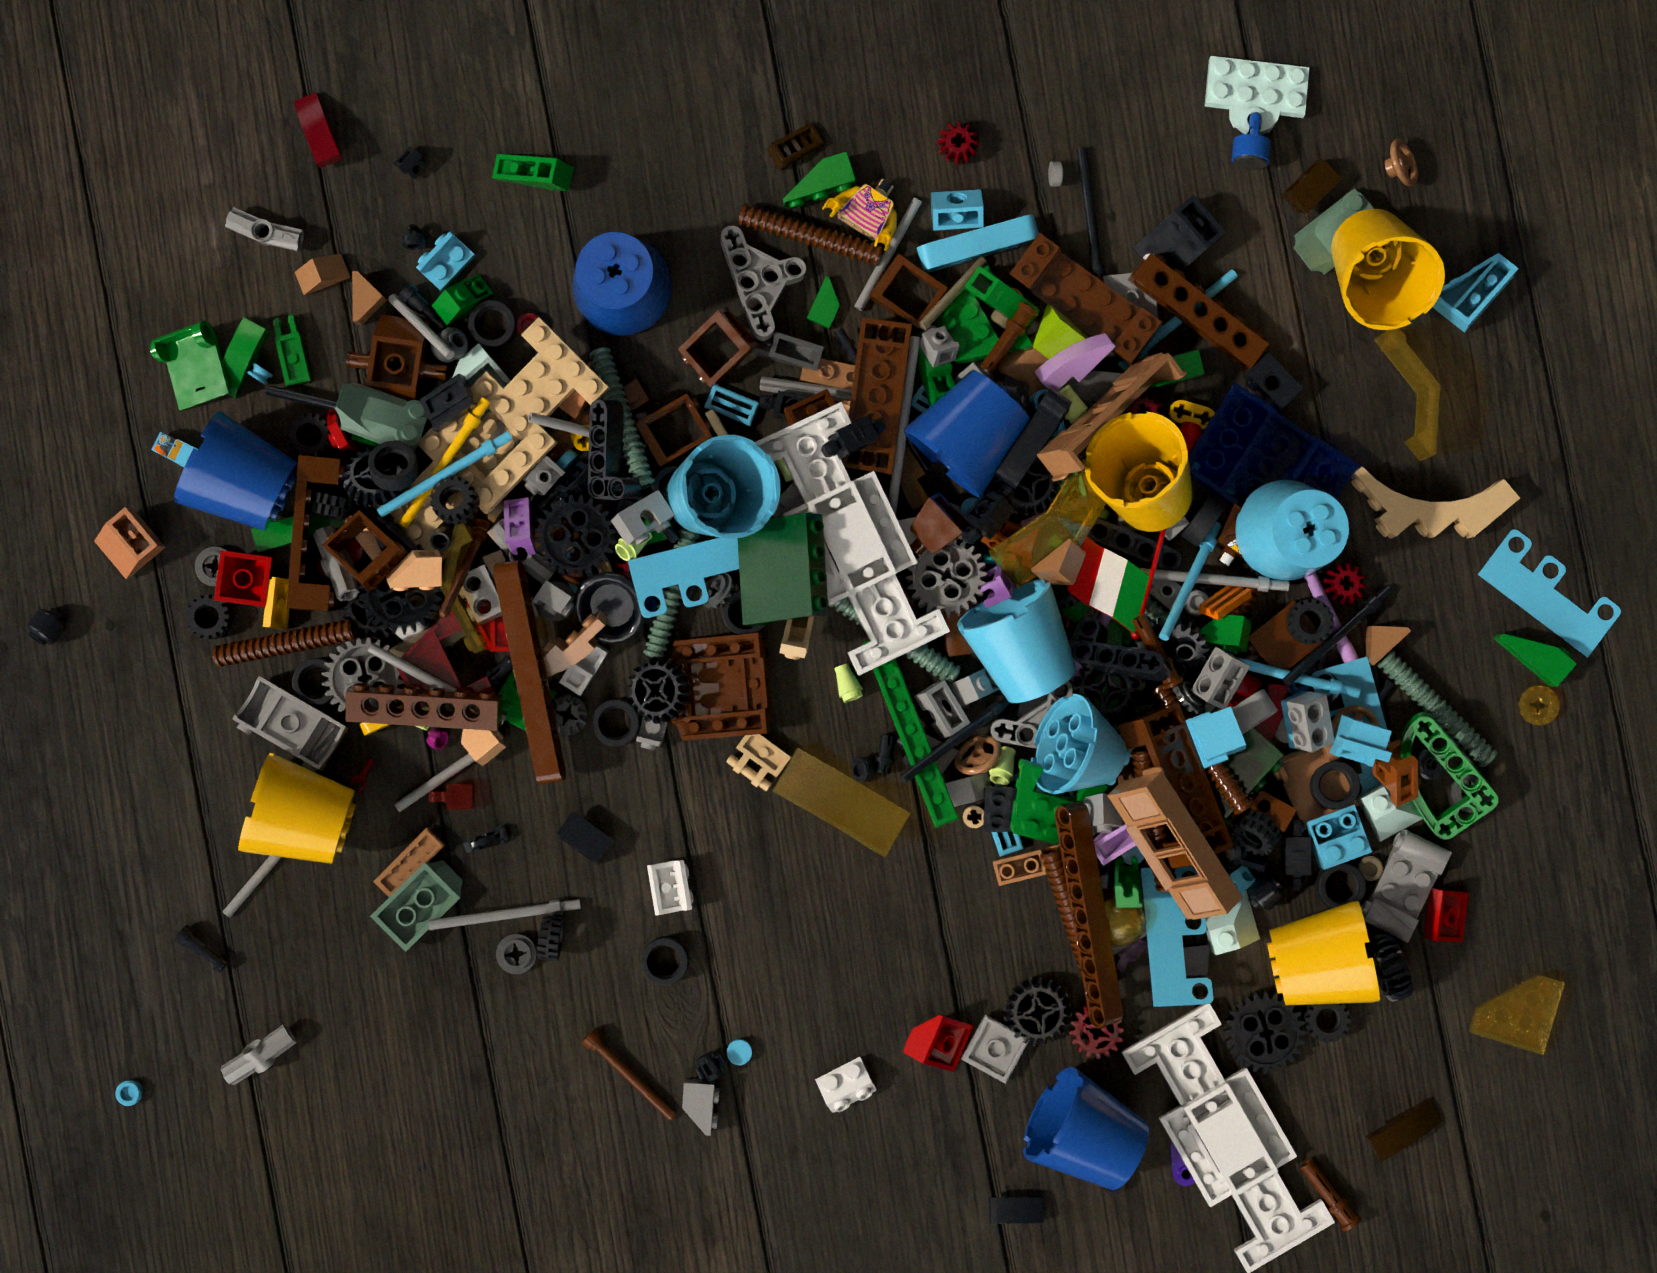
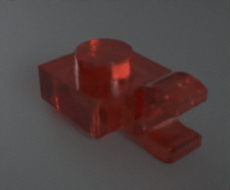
M447 784V792L430 791L429 802H447L446 810H472L473 784Z

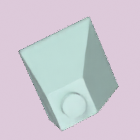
M479 343L459 360L453 377L457 374L464 375L469 387L486 371L503 388L511 381ZM489 408L483 413L481 418L490 411Z
M1383 784L1370 789L1356 798L1380 842L1423 819L1413 800L1396 807L1391 802V792Z
M1246 890L1241 894L1243 898L1228 914L1206 918V936L1210 950L1215 955L1243 948L1260 939Z

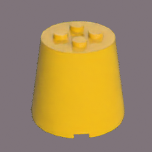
M1382 209L1363 210L1347 218L1336 230L1331 244L1332 259L1343 302L1348 312L1357 322L1372 329H1397L1411 324V320L1423 312L1426 314L1434 306L1444 285L1445 270L1442 259L1430 243L1394 214Z
M1130 412L1110 420L1096 432L1086 450L1085 467L1087 480L1094 492L1129 525L1138 530L1147 532L1161 531L1179 522L1187 513L1192 501L1188 450L1179 428L1171 420L1157 413L1147 412V414L1132 415Z
M269 753L261 769L250 801L254 802L255 806L252 816H246L238 851L332 864L336 853L342 852L345 837L352 822V816L356 804L352 803L355 790L276 754Z
M1352 901L1269 930L1272 941L1267 943L1270 958L1275 957V960L1271 961L1274 976L1279 975V978L1275 979L1277 993H1283L1285 1005L1373 1003L1380 1001L1373 958H1367L1365 943L1369 942L1359 901Z

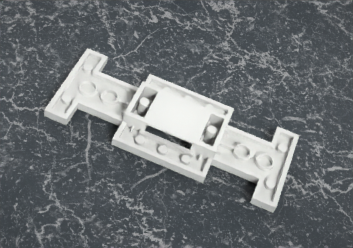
M842 402L755 443L766 454H769L773 462L781 458L784 459L804 502L803 505L782 514V516L800 513L822 514L824 539L840 571L838 572L824 543L829 605L848 596L870 641L847 652L857 674L861 675L950 632L940 609H936L916 619L895 574L916 564L917 561L875 472L873 471L851 481L838 456L835 455L828 458L821 451V447L829 441L828 437L835 434L836 430L851 424Z
M1203 1004L1121 1051L1134 1075L1155 1063L1158 1065L1180 1104L1158 1118L1207 1204L1212 1207L1231 1195L1255 1235L1254 1238L1234 1249L1247 1273H1250L1335 1222L1321 1199L1300 1211L1277 1173V1168L1296 1158L1297 1155L1248 1069L1242 1068L1229 1077L1223 1078L1200 1038L1222 1024L1210 1004Z

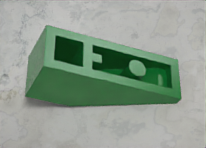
M497 154L492 178L547 190L569 191L574 167L557 158Z
M1496 634L1493 637L1494 640L1549 687H1558L1577 664L1571 659L1573 655L1562 647L1559 649L1558 647L1507 634Z

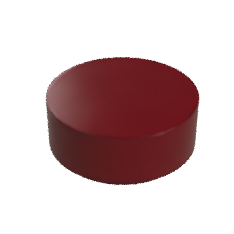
M526 313L519 317L516 327L521 336L538 318L535 314Z

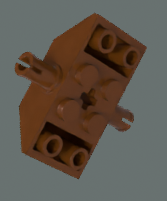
M382 314L373 334L370 355L348 351L347 357L349 359H346V367L368 369L367 387L406 401H420L424 378L447 381L448 375L446 373L449 372L448 365L427 363L426 356L429 341L406 318ZM422 320L431 329V322ZM399 361L402 366L396 371L392 366L393 364L396 365Z

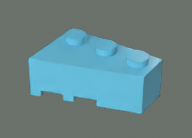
M1498 253L1443 286L1433 308L1465 333L1513 279L1519 268Z

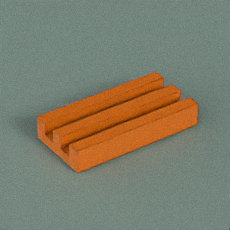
M1226 586L1199 605V613L1220 620L1252 597L1251 589L1243 590V587Z

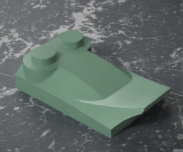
M1353 189L1294 235V250L1311 271H1319L1325 275L1334 268L1331 244L1338 227L1353 214L1374 208L1361 193Z
M343 383L335 407L341 421L340 429L378 444L395 440L405 442L412 447L414 452L419 444L427 420V415L420 401H406L359 383Z
M443 860L424 862L370 917L406 952L429 930L428 920L440 919L461 898L463 880Z

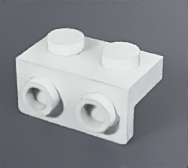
M672 860L647 865L655 915L692 910L693 894L688 887L689 870L684 860Z
M860 1057L815 1079L825 1103L832 1113L844 1111L850 1104L858 1100L868 1099L873 1092L877 1091Z

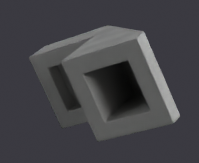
M988 772L945 782L954 807L985 799L983 798V788L991 785Z

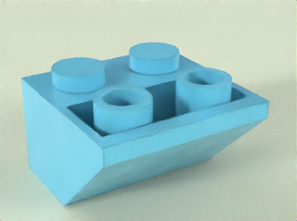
M1354 804L1306 822L1308 835L1311 837V848L1318 867L1325 870L1372 852Z

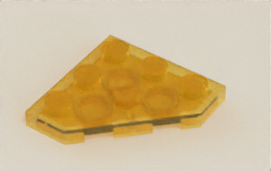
M1537 974L1477 1006L1468 1032L1544 1055L1565 983Z

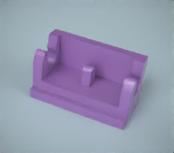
M529 497L504 501L505 543L509 544L510 550L514 555L518 554V547L526 548L528 555L536 554L534 513Z
M1006 559L987 571V577L992 574L995 575L992 581L985 583L980 589L981 592L990 589L988 598L983 602L986 608L1012 597L1017 579Z

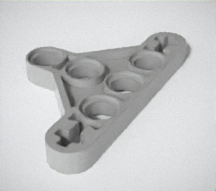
M727 226L722 230L720 242L747 321L756 339L761 341L768 340L773 336L775 328L771 312L785 286L798 283L804 278L806 264L797 257L779 261L747 245L741 229L736 226ZM729 234L737 237L735 241L736 249L734 250L732 241L730 239L727 240ZM737 255H741L746 259V264L737 266L732 259ZM790 265H798L801 268V273L799 275H791L788 272V267ZM768 271H773L777 274L778 279L774 282H769L765 279L764 274ZM743 278H751L754 281V286L744 288L740 281ZM752 300H758L761 302L762 308L758 311H753L749 308L748 303ZM761 316L763 325L765 327L769 326L767 332L764 333L762 329H758L760 324L759 317Z
M1067 681L1064 684L1067 685L1068 692L1064 697L1068 698L1072 696L1073 688ZM1053 691L1048 694L1046 701L1017 720L1006 718L994 720L990 726L992 737L1000 742L1037 749L1034 739L1039 725L1052 705L1062 697H1057ZM1001 723H1004L1005 728L1013 730V725H1018L1015 730V740L1010 739L1012 737L1011 733L1005 732L1003 736H998L999 734L995 727H1000ZM1023 728L1033 730V738L1030 741H1022L1020 739L1019 733Z

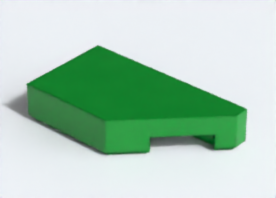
M826 276L807 316V320L830 329L840 305L830 278Z

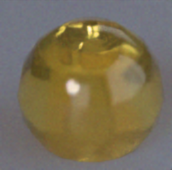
M1116 897L1105 901L1111 944L1119 947L1128 946L1136 942L1143 935L1146 926L1142 908H1116Z

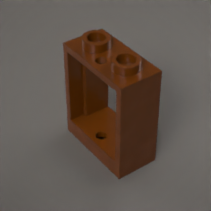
M898 254L871 292L870 300L902 322L912 324V329L919 332L921 328L918 323L941 300L948 288ZM903 268L937 291L918 320L884 297Z
M725 307L717 310L678 350L682 354L684 362L697 371L699 379L704 384L712 387L727 377L759 346V343L729 308ZM718 324L739 348V351L717 373H714L693 346L711 328Z
M688 394L681 396L635 423L661 469L691 453L706 440L713 438L711 436V433L714 432L713 427L707 418L702 420L698 413L702 410L695 397L690 399ZM686 405L704 436L666 457L649 426Z
M360 510L350 515L345 520L344 525L336 532L331 533L322 545L368 592L372 591L406 557L402 550ZM367 528L387 548L359 573L339 552L361 531Z

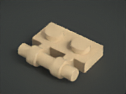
M761 734L745 735L736 747L743 753L740 760L731 754L726 762L733 767V771L737 774L742 773L752 781L751 784L756 788L759 786L767 791L772 783L764 778L765 775L769 772L777 777L791 757ZM749 759H752L762 767L758 773L746 765Z

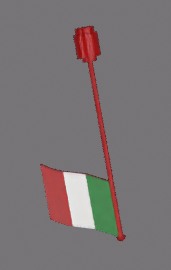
M1182 422L1178 428L1185 439L1190 460L1197 456L1202 437L1201 426L1193 422ZM1167 529L1160 532L1149 575L1127 559L1099 546L1082 532L1079 546L1086 552V556L1074 585H1068L1067 590L1082 603L1116 620L1131 632L1133 639H1139L1140 636L1131 620L1137 616L1141 617L1140 615L1145 612Z

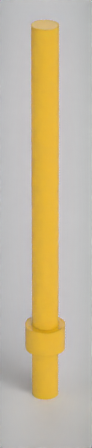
M482 397L477 404L478 407L472 413L469 412L463 420L465 422L429 477L450 465L474 428L477 429L482 420L480 418L491 403L489 400ZM433 488L413 500L399 521L401 526L408 528Z

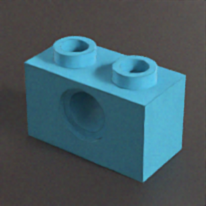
M981 189L931 192L933 230L983 227L984 206Z

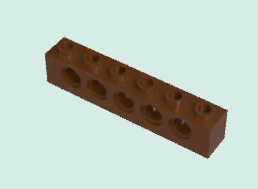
M1157 253L1145 255L1127 280L1244 370L1252 368L1269 345L1264 340L1265 336L1256 329L1250 330L1244 325L1245 321L1240 316L1229 314L1224 310L1226 306L1217 299L1211 300L1205 295L1206 291L1201 286L1190 284L1185 280L1186 275L1176 268L1172 270L1166 265L1167 261ZM1157 273H1161L1165 277V284L1163 286L1158 285L1155 281ZM1177 288L1184 291L1185 298L1183 301H1179L1175 297ZM1197 303L1204 307L1202 317L1198 316L1195 312ZM1217 318L1221 319L1224 323V328L1221 332L1214 325ZM1237 333L1243 337L1241 347L1237 346L1234 342V337Z
M355 683L354 686H351L346 691V722L497 731L502 725L503 695H495L494 691H481L478 694L470 693V690L467 689L446 692L444 688L439 687L420 690L418 686H406L404 689H398L390 684L369 687L368 683ZM369 698L376 699L379 707H373L369 703ZM398 699L402 701L404 704V709L397 708L394 704V700ZM419 701L426 702L430 709L428 711L423 710L419 706ZM444 703H451L455 708V712L447 711ZM469 705H477L480 709V713H473L470 710Z

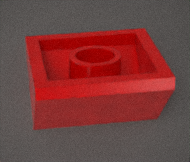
M221 550L214 600L265 607L272 557Z
M1432 888L1428 895L1423 937L1432 941L1463 943L1469 893Z

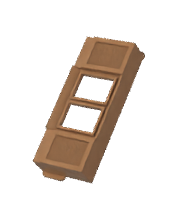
M1158 353L1136 360L1113 382L1114 386L1067 430L1061 431L1037 454L1038 458L1052 474V480H1062L1070 473L1082 471L1085 466L1077 455L1089 445L1093 436L1103 425L1118 417L1153 383L1164 380H1177L1185 376L1187 372L1180 369L1169 353Z
M1160 766L1148 768L1143 771V776L1121 781L1107 796L1127 825L1126 830L1164 889L1170 892L1186 919L1195 920L1228 914L1243 897L1164 775V769ZM1167 824L1180 845L1156 850L1144 829ZM1186 854L1198 875L1175 879L1162 858Z

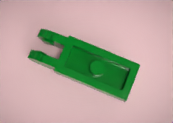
M294 314L288 315L291 333L284 335L280 318L273 319L276 334L274 338L287 387L312 381L302 336Z

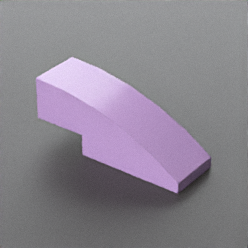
M1105 333L1092 336L1060 351L1041 365L1035 373L1048 389L1051 388L1057 392L1072 377L1080 382L1116 346Z
M1123 819V826L1112 828L1110 833H1100L1094 839L1096 855L1103 866L1136 846L1126 830L1127 825Z

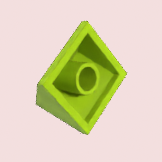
M1047 305L1033 348L1050 359L1065 348L1089 337L1051 305Z

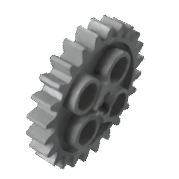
M955 540L935 554L931 553L928 549L921 555L917 554L919 557L918 559L916 558L917 563L914 564V567L910 566L907 568V572L912 575L906 577V582L913 583L907 587L908 592H915L912 595L913 601L920 599L918 604L920 609L927 605V614L933 610L940 609L941 613L942 611L946 612L947 618H950L951 611H955L956 615L960 616L961 608L969 611V603L977 605L975 596L983 597V592L979 588L986 583L982 579L987 578V573L981 571L986 568L985 563H978L981 560V554L973 556L974 546L966 549L965 541L957 545V540ZM938 557H946L948 559V562L943 566L935 564V560ZM927 567L933 568L936 572L928 571ZM960 568H968L970 573L965 577L959 576L957 571ZM948 573L951 574V579L947 578L946 581H943L942 575L947 576ZM928 578H933L937 581L933 587L929 588L925 587L923 582ZM956 582L961 583V584H966L967 587H966V588H963V587H961L959 584H957ZM950 589H955L959 592L955 598H948L945 596V593Z
M356 638L355 645H352L350 641L345 642L346 649L337 646L339 654H329L333 662L324 663L325 666L330 668L329 672H322L323 676L328 677V681L323 682L322 685L330 687V690L325 695L334 696L330 704L340 703L338 707L339 712L346 708V691L355 683H363L358 681V677L362 676L358 660L359 656L363 657L364 674L369 675V679L365 680L369 687H372L378 681L382 684L394 685V688H397L398 684H405L403 680L398 679L400 673L397 667L377 657L380 661L379 668L375 671L369 668V659L375 656L368 652L371 645L370 638H366L364 644H362L360 638ZM376 640L374 644L380 646V640ZM385 645L382 648L388 651L389 645ZM350 660L355 664V670L352 674L347 675L343 671V665L346 661ZM369 698V703L373 707H379L376 699Z

